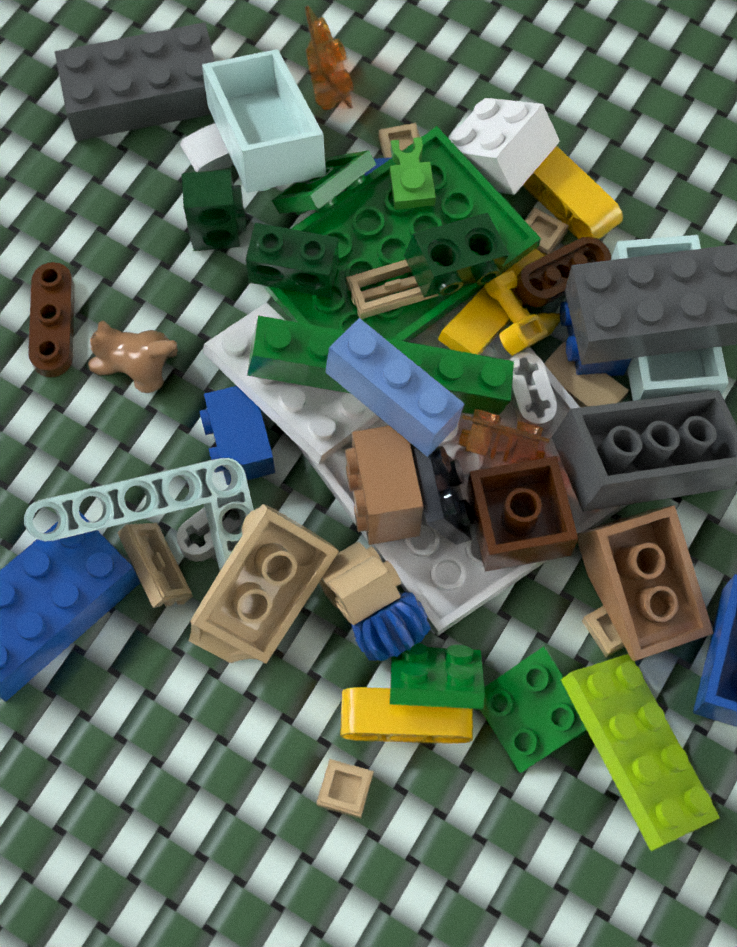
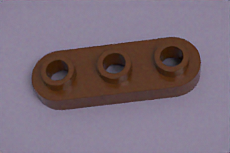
M591 236L582 237L527 264L516 276L518 281L517 287L514 288L515 292L524 303L533 307H542L566 294L565 288L572 265L608 261L612 259L608 247L599 239H594Z
M56 262L46 263L38 267L31 279L28 356L35 371L44 377H57L64 374L70 368L73 360L75 284L69 269L63 264ZM57 277L54 282L46 283L48 279ZM50 312L56 313V315L53 318H44L45 315ZM49 348L55 349L51 355H43L45 350Z

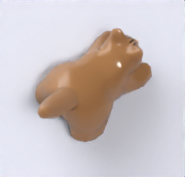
M101 321L98 324V330L93 333L89 341L90 348L96 357L89 360L88 366L90 371L97 375H111L117 372L126 373L133 379L136 389L142 393H151L160 389L164 384L162 368L168 358L176 356L178 351L177 343L174 340H169L163 333L147 330L139 334L121 332L112 329L105 321Z

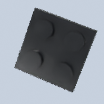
M410 443L427 524L455 545L472 540L469 525L474 524V517L468 501L462 497L460 485L465 483L459 461L452 459L443 446H438L427 457Z

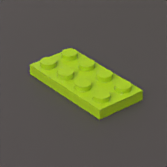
M629 654L572 671L561 679L650 851L720 818L709 794L702 786L691 766L686 752L679 744L668 724L663 710L659 707L645 682L641 670L635 661L631 660Z

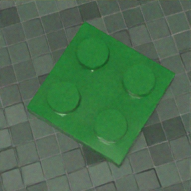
M369 150L327 157L325 159V176L313 178L306 182H295L271 201L279 214L296 212L297 215H301L310 210L321 213L337 203L338 200L335 196L344 189L348 191L362 184L366 180L365 173L377 164Z
M416 643L411 647V650H405L397 657H391V705L484 709L485 690L481 650L471 649L465 645L436 648Z

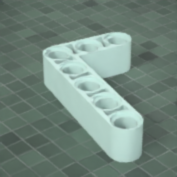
M220 458L36 501L27 508L24 515V525L27 532L34 538L42 541H54L204 504L218 566L221 571L242 537V525L246 516L254 509L243 467L233 459ZM219 466L226 467L231 474V483L223 491L218 490L212 482V474ZM176 476L183 477L189 484L188 495L181 501L174 500L169 493V483ZM133 486L140 487L146 494L145 506L137 512L129 510L124 502L126 491ZM89 496L99 499L103 506L101 517L94 522H86L79 513L80 503ZM43 507L52 508L58 515L57 527L49 533L39 532L33 524L34 514ZM230 509H235L241 517L240 527L233 533H228L222 525V518Z

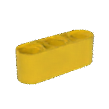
M557 146L523 184L558 220L569 225L568 230L578 239L591 236L594 239L600 240L623 221L622 211L616 201Z
M347 688L342 691L340 737L355 741L468 743L473 741V709L391 705L390 688Z

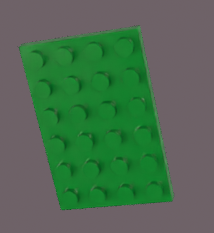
M436 126L421 137L423 149L420 162H430L436 195L435 206L394 209L389 170L390 166L397 164L391 158L369 173L362 184L351 190H345L336 197L337 203L321 213H316L315 211L291 228L338 237L339 263L331 298L262 286L293 322L346 331L359 319L357 307L353 304L352 294L348 291L346 285V277L406 260L404 254L413 233L488 213L509 253L507 260L500 270V275L539 247L541 238L439 127ZM413 143L402 150V152H412ZM407 272L401 276L360 287V290L362 292L385 285L389 281L411 277L413 274L412 272ZM475 282L462 286L453 294L447 296L438 294L436 297L361 320L383 338L410 342L482 289L484 285H478Z

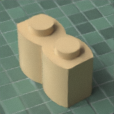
M356 542L340 551L319 582L329 601L341 611L352 625L357 624L401 597L396 586L401 584V580L393 565L388 560L383 563L379 554L372 546L366 549L360 542Z

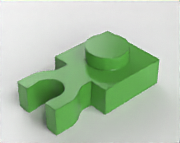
M421 137L413 138V151L410 153H404L400 150L399 140H391V156L397 164L390 166L389 170L395 210L435 206L436 195L430 162H420L423 149Z

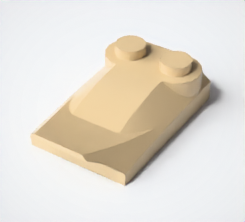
M262 504L261 507L251 511L246 516L242 525V537L190 620L191 634L189 642L229 663L245 659H258L267 664L339 550L281 512Z

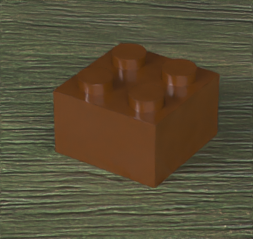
M557 456L469 472L466 493L474 517V527L485 572L572 555L578 541V535Z

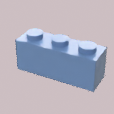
M360 318L329 347L325 373L425 456L428 457L456 428L464 403Z

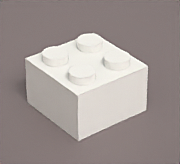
M485 98L479 102L470 116L451 133L449 138L498 192L512 195L516 194L560 142L543 104Z

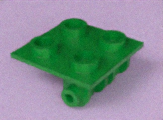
M545 646L484 687V709L480 710L519 773L524 772L572 739L576 740L588 732L561 681L564 675Z

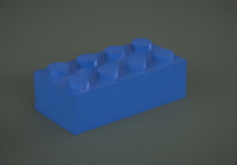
M79 511L81 518L86 522H89V520ZM56 522L45 533L53 531L57 527L58 522ZM98 530L54 541L36 539L0 570V698L6 702L141 583L130 563Z

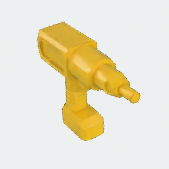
M513 270L497 276L484 285L488 294L492 298L497 299L513 322L511 326L499 333L503 347L511 356L549 336L560 323V313L530 315L527 308H522L511 292L512 289L517 287L518 281Z

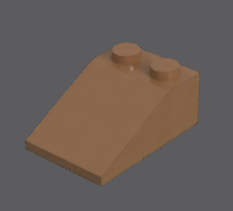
M675 505L650 509L577 533V542L587 575L632 661H637L714 634Z

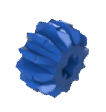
M413 592L399 593L401 596L399 599L357 624H351L355 641L368 660L385 661L392 656L397 657L405 650H411L414 644L422 642L424 636L431 629L427 620L428 616Z

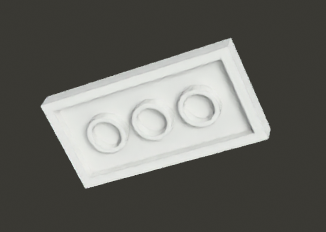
M266 302L204 343L203 354L319 465L352 440V432L366 430L378 421L379 417L350 393L247 376L252 337L258 315L285 320Z

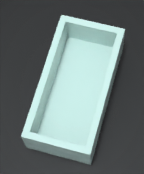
M278 49L202 64L208 108L247 193L266 191L272 187L295 182H306L310 179L326 175L323 132Z
M698 235L617 241L611 260L701 249ZM721 347L632 358L627 368L633 401L719 390L722 395L729 383Z

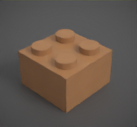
M391 426L352 432V448L345 449L347 461L346 474L350 492L353 491L354 515L358 532L366 531L368 545L420 536L423 502L410 442Z

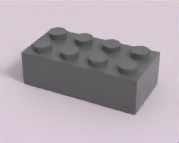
M205 22L54 51L66 114L75 141L211 115L207 105L202 64L212 63L215 60Z
M737 244L571 266L565 293L581 365L737 345Z
M719 390L570 409L552 436L582 512L730 489L737 482V426Z

